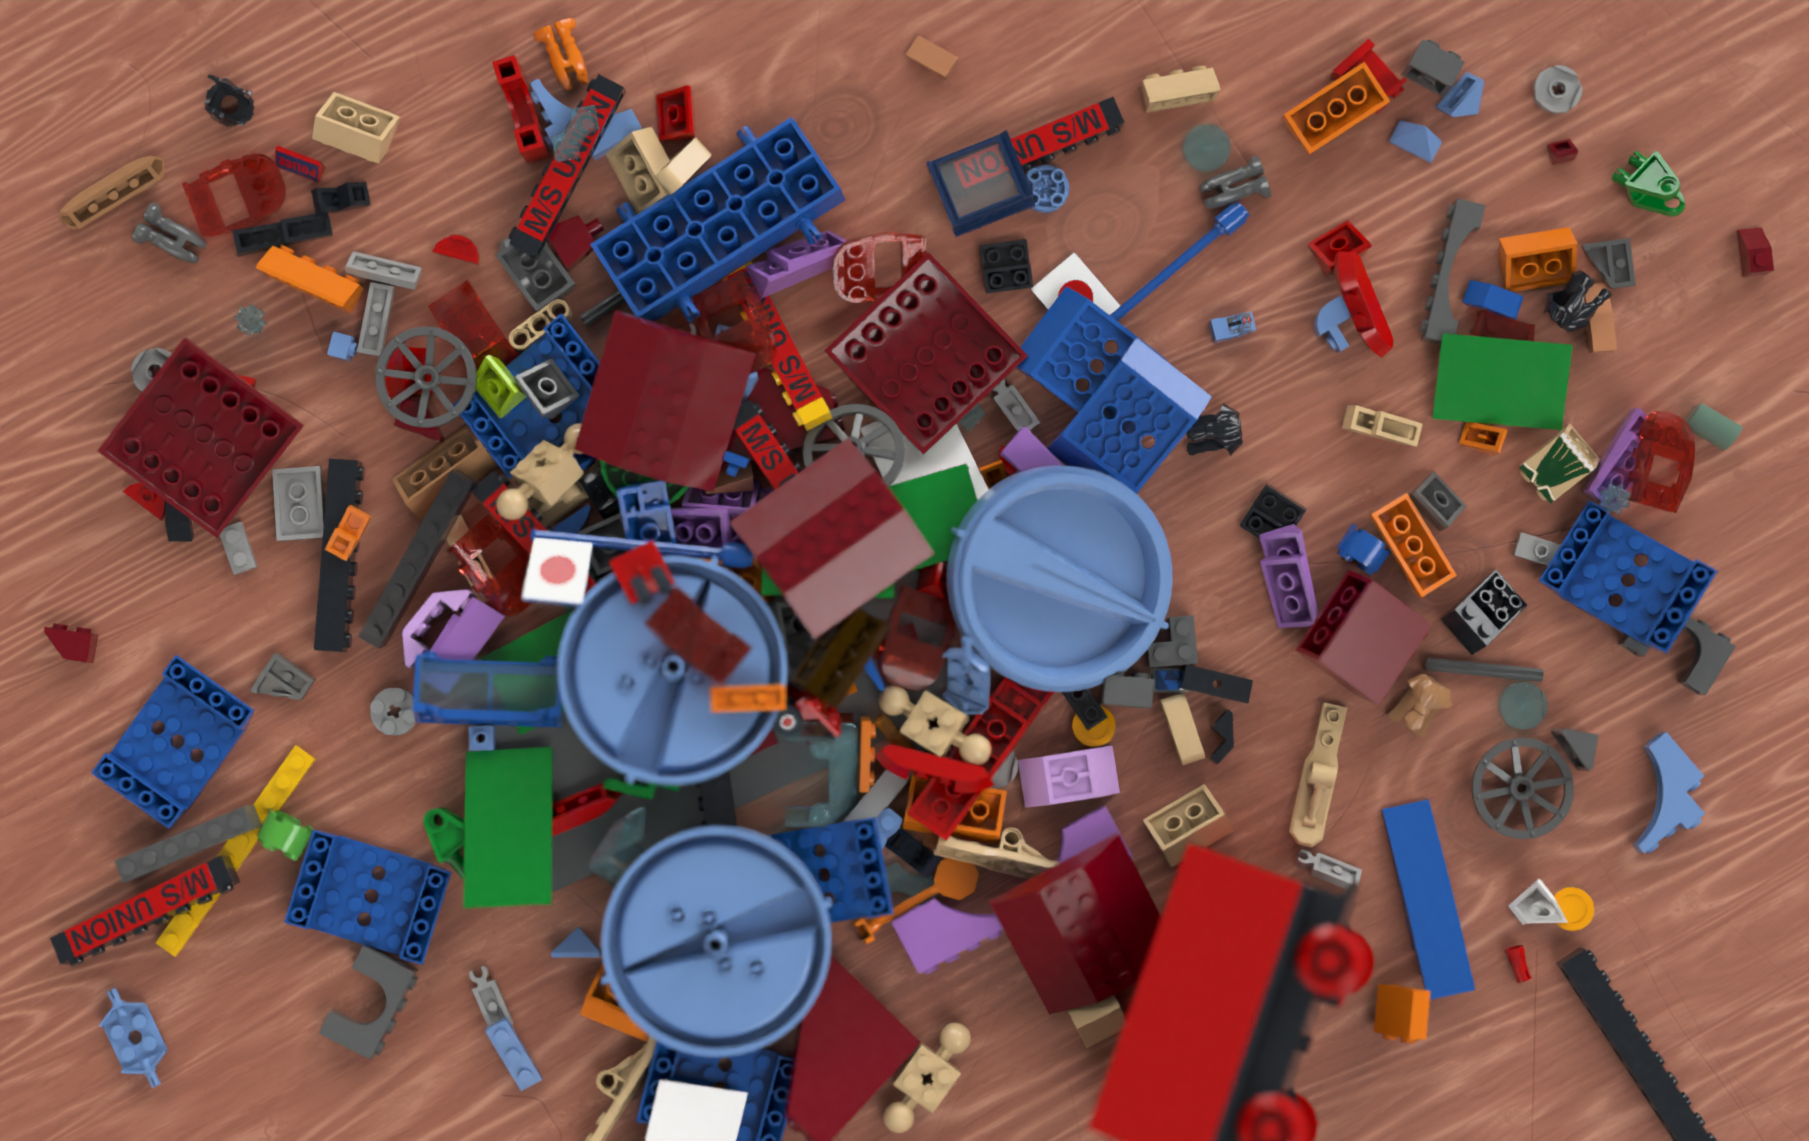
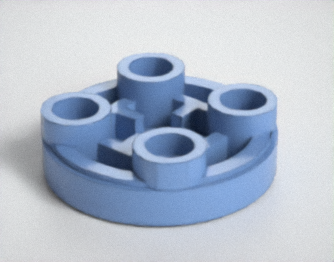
M1040 165L1029 170L1026 178L1033 192L1035 207L1031 209L1040 213H1051L1061 208L1069 194V182L1065 173L1051 165Z

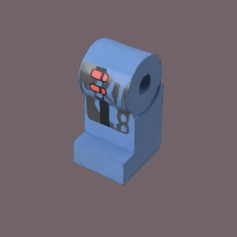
M1252 312L1211 319L1208 322L1213 343L1241 337V335L1257 331Z

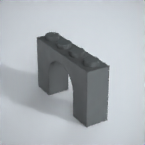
M1689 617L1683 630L1691 636L1695 646V654L1679 683L1698 695H1706L1736 646L1730 643L1731 639L1722 633L1715 634L1709 630L1711 626L1701 620L1696 622ZM1625 634L1618 643V645L1637 657H1644L1649 650V647L1642 645Z
M364 945L352 968L376 980L383 987L386 994V1007L383 1014L376 1021L360 1022L334 1009L329 1012L319 1034L368 1059H372L375 1055L379 1056L386 1044L383 1042L386 1033L391 1034L397 1022L393 1019L397 1011L402 1012L408 1001L405 996L408 990L412 991L419 978L416 977L417 969L373 947Z

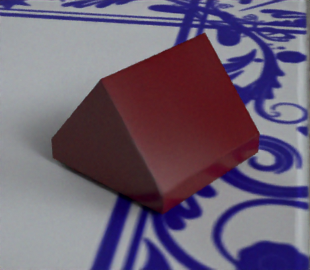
M1570 139L1547 145L1552 165L1575 160L1578 154V149Z

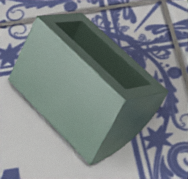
M1703 403L1693 407L1682 426L1723 451L1732 445L1743 429L1739 424Z

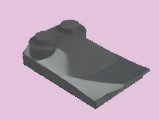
M508 238L499 243V252L495 256L536 312L556 299L562 300L576 287L574 281L547 245H545L538 260L513 248L509 244L510 239Z

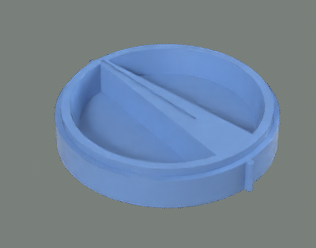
M1064 465L1041 466L1018 472L989 489L971 507L959 528L952 527L950 530L955 537L948 558L947 593L951 612L958 630L963 637L969 636V638H972V649L986 660L992 669L1019 684L1053 692L1078 691L1105 683V677L1114 675L1117 671L1124 672L1132 666L1152 644L1160 628L1167 629L1169 626L1168 623L1164 622L1171 599L1173 576L1171 555L1161 525L1146 503L1134 491L1110 476L1093 470Z
M684 556L662 557L675 581L674 585H672L673 591L665 596L661 595L660 592L652 595L653 601L645 606H642L640 602L634 605L630 604L613 572L588 592L583 598L582 606H577L565 629L558 657V680L567 717L575 733L592 754L605 765L627 776V783L629 785L638 780L655 785L680 786L695 784L720 776L743 762L756 750L772 728L779 711L711 713L710 687L785 685L786 688L787 682L785 645L771 610L759 594L744 580L729 570L718 566L717 557H713L711 562Z
M706 825L682 830L662 839L646 850L630 866L615 888L603 923L602 954L606 973L601 982L603 984L610 983L613 993L622 1008L642 1030L667 1046L679 1051L702 1056H731L754 1051L777 1040L792 1029L804 1017L817 998L829 966L831 923L828 908L831 907L832 898H824L812 873L792 851L767 835L731 825Z

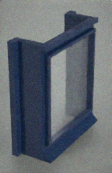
M1007 130L997 136L931 162L928 161L926 164L950 219L955 238L1035 207L1033 192Z

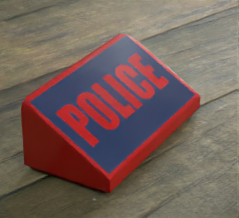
M280 146L275 148V166L277 168L315 182H320L325 170L323 163Z

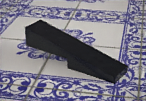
M328 213L282 219L277 223L232 230L237 257L268 251L272 246L280 248L281 245L289 246L333 236Z

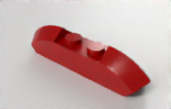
M1338 251L1334 258L1335 275L1353 323L1362 341L1376 355L1383 358L1393 348L1394 338L1360 255L1354 252Z
M892 744L884 747L875 755L877 760L888 771L903 779H908L910 772H914L913 776L927 780L928 776L937 778L938 783L949 786L954 782V791L961 793L979 792L994 786L987 771L981 766Z
M604 782L553 803V836L603 815L619 800L622 793L603 788Z

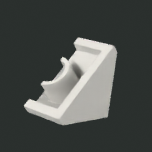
M1540 879L1508 905L1523 925L1531 923H1568L1556 899Z

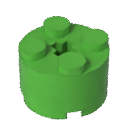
M270 809L257 834V840L262 842L263 847L271 851H275L278 848L284 852V856L297 861L298 857L305 850L314 829L308 824L304 828L300 826L301 820L276 810L274 812L273 809Z

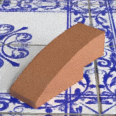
M1606 282L1594 283L1585 295L1584 304L1593 301L1603 288L1607 289ZM1609 298L1598 307L1594 316L1587 322L1588 326L1584 327L1588 336L1589 354L1611 353L1617 350L1614 318Z

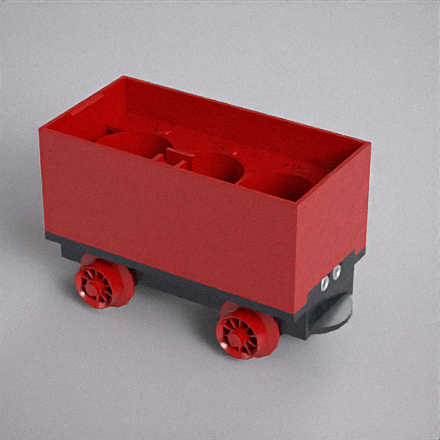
M1188 843L1088 1129L1117 1141H1314L1318 1130L1315 1109L1305 1097L1294 1091L1293 1084L1304 1052L1308 1054L1313 1041L1311 1032L1321 1003L1340 1009L1345 996L1356 993L1366 986L1373 974L1375 959L1372 947L1364 936L1352 930L1349 925L1356 905L1359 882H1351L1341 896L1219 852Z

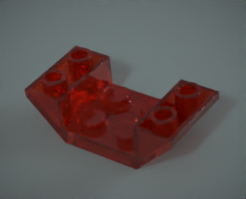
M468 280L428 305L441 329L455 335L467 346L474 358L477 371L488 355L500 359L505 366L519 356Z
M677 586L673 588V591L668 594L644 623L663 644L699 673L721 687L753 649L752 646L734 632L731 634L697 607L695 601Z

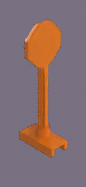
M945 858L941 860L936 868L933 879L934 884L893 907L894 914L878 916L876 918L872 917L866 921L864 918H858L850 924L852 927L860 926L857 928L859 934L863 937L860 939L861 944H868L875 940L873 933L880 930V926L938 893L956 900H961L975 891L979 873L974 864Z

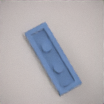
M507 1016L485 1028L486 1034L520 1091L542 1080L541 1073Z

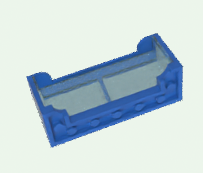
M422 652V655H416L413 697L416 723L562 728L563 702L559 689L558 657L545 656V659L539 663L444 660L438 657L435 652Z

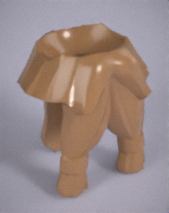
M1423 673L1406 679L1410 685L1409 690L1388 714L1393 721L1399 722L1403 714L1408 709H1411L1403 716L1404 725L1413 731L1414 734L1421 737L1426 735L1427 728L1439 709L1452 707L1450 690L1431 676Z

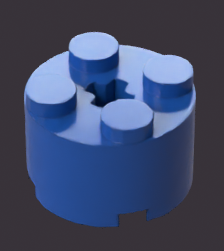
M1352 523L1337 545L1339 549L1337 554L1347 561L1351 562L1353 559L1358 561L1357 567L1367 574L1377 573L1391 553V550L1388 546L1386 549H1383L1386 544L1365 530L1359 528L1356 531L1357 525Z

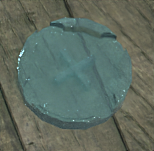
M1198 125L1188 133L1184 140V157L1188 164L1198 171H1215L1224 165L1230 155L1229 137L1224 130L1216 125Z
M1518 682L1511 684L1503 691L1499 698L1501 717L1508 725L1515 729L1527 730L1534 728L1540 724L1547 714L1548 702L1546 696L1539 687L1532 683Z

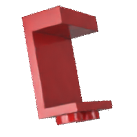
M1367 39L1333 69L1330 74L1334 80H1337L1365 62L1387 97L1390 98L1392 96L1393 99L1405 90L1402 86L1407 81L1404 77L1399 80L1372 50L1375 44L1370 39ZM1385 105L1384 107H1382L1381 109L1377 110V111L1374 112V113L1377 115V114L1380 113L1387 105Z

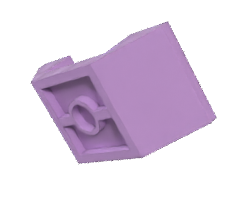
M473 591L433 593L402 630L405 665L407 667L415 669L416 655H422V652L431 650L418 637H424L432 627L430 625L431 621L435 617L439 618L447 609L444 605L447 604L454 611L462 613L471 598H476Z
M1112 745L1018 760L1025 808L1120 793Z

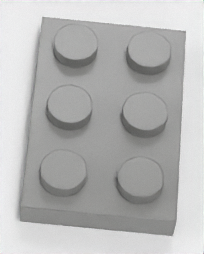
M322 467L272 469L277 541L323 538L325 509Z

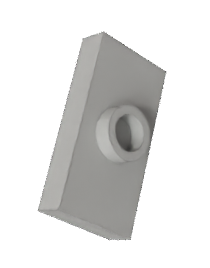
M1521 532L1513 556L1548 566L1561 545Z

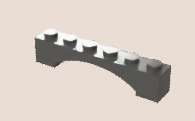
M1457 199L1453 202V205L1449 204L1446 213V218L1449 219L1448 227H1444L1441 234V241L1444 244L1442 251H1438L1435 264H1438L1437 274L1433 273L1430 287H1433L1432 295L1427 297L1425 303V310L1428 313L1426 320L1422 319L1419 333H1422L1421 340L1441 345L1442 333L1456 334L1458 320H1454L1449 303L1450 271L1455 255L1464 239L1471 231L1476 232L1480 229L1485 209L1483 204Z
M254 804L246 805L115 860V864L123 883L133 881L197 852L260 828L262 823Z

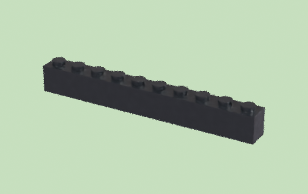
M1579 947L1558 961L1556 964L1673 1141H1717L1712 1133L1707 1134L1703 1127L1705 1122L1699 1113H1694L1689 1105L1692 1102L1684 1092L1680 1093L1676 1087L1678 1081L1670 1071L1667 1073L1662 1066L1665 1062L1657 1051L1653 1052L1649 1046L1651 1040L1644 1031L1640 1032L1635 1025L1638 1023L1636 1017L1630 1010L1626 1011L1623 1007L1624 999L1617 990H1612L1609 985L1611 980L1604 970L1600 971L1595 963L1598 961L1592 951H1586V949Z

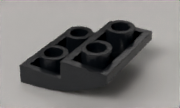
M1027 239L979 245L986 294L1033 288Z
M1266 483L1239 526L1260 539L1259 535L1292 524L1297 525L1307 508Z

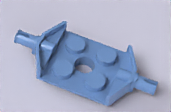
M964 636L962 638V648H950L943 654L944 658L948 657L947 690L942 694V697L952 707L969 718L972 714H983L989 708L990 664L972 649V638Z
M117 988L107 991L106 993L112 1002V1008L99 1026H103L123 1070L121 1073H144L151 1088L160 1085L161 1083L155 1070H157L156 1067L167 1054L168 1049L147 1004L144 1002H125V1000H121ZM133 1030L139 1031L142 1035V1040L139 1044L133 1043L130 1039V1034Z

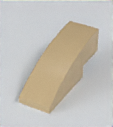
M1357 405L1347 406L1342 429L1413 447L1418 445L1422 423Z

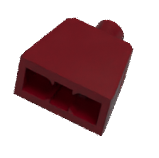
M577 215L557 223L549 240L568 271H571L594 251L590 245L595 242L593 236L605 229L598 218L584 224L581 217Z

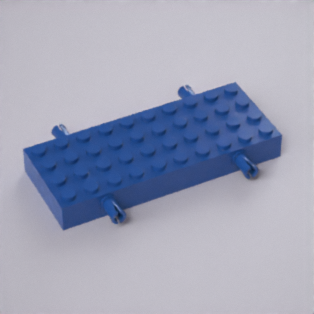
M793 117L757 139L749 126L743 127L747 136L739 129L736 135L745 147L636 215L628 202L622 203L627 212H624L620 205L617 207L616 212L624 223L590 245L636 317L655 322L679 307L688 322L694 321L689 312L691 311L696 319L700 316V312L692 302V297L798 230L802 231L811 245L816 243L812 234L817 241L822 238V234L812 221L844 202L845 197L841 188Z

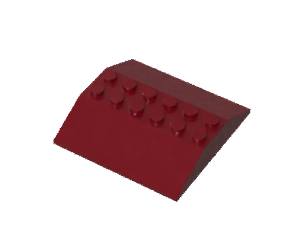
M929 252L824 350L877 409L886 413L896 423L900 432L923 455L1028 357Z
M615 311L574 449L616 467L669 483L714 491L756 354Z
M184 337L97 452L218 538L304 427V424L188 338Z
M849 438L729 522L814 639L934 554L903 506Z
M1118 832L989 901L1049 1014L1099 1003L1140 981L1162 918Z

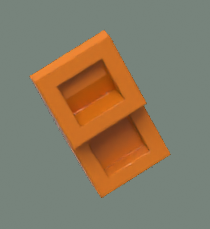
M352 505L348 506L325 550L347 561L372 516Z

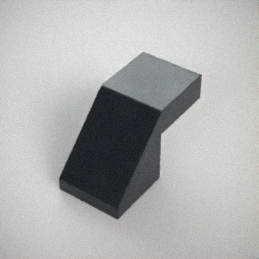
M346 182L336 188H315L311 190L316 214L338 213L371 205L366 182Z
M599 468L578 480L604 520L621 513L619 498L609 489Z
M166 502L165 526L168 542H192L194 533L191 519Z
M1226 710L1211 726L1224 739L1208 757L1217 765L1234 747L1233 713L1230 710Z
M900 827L885 844V847L927 879L942 860L937 855H933L932 851Z

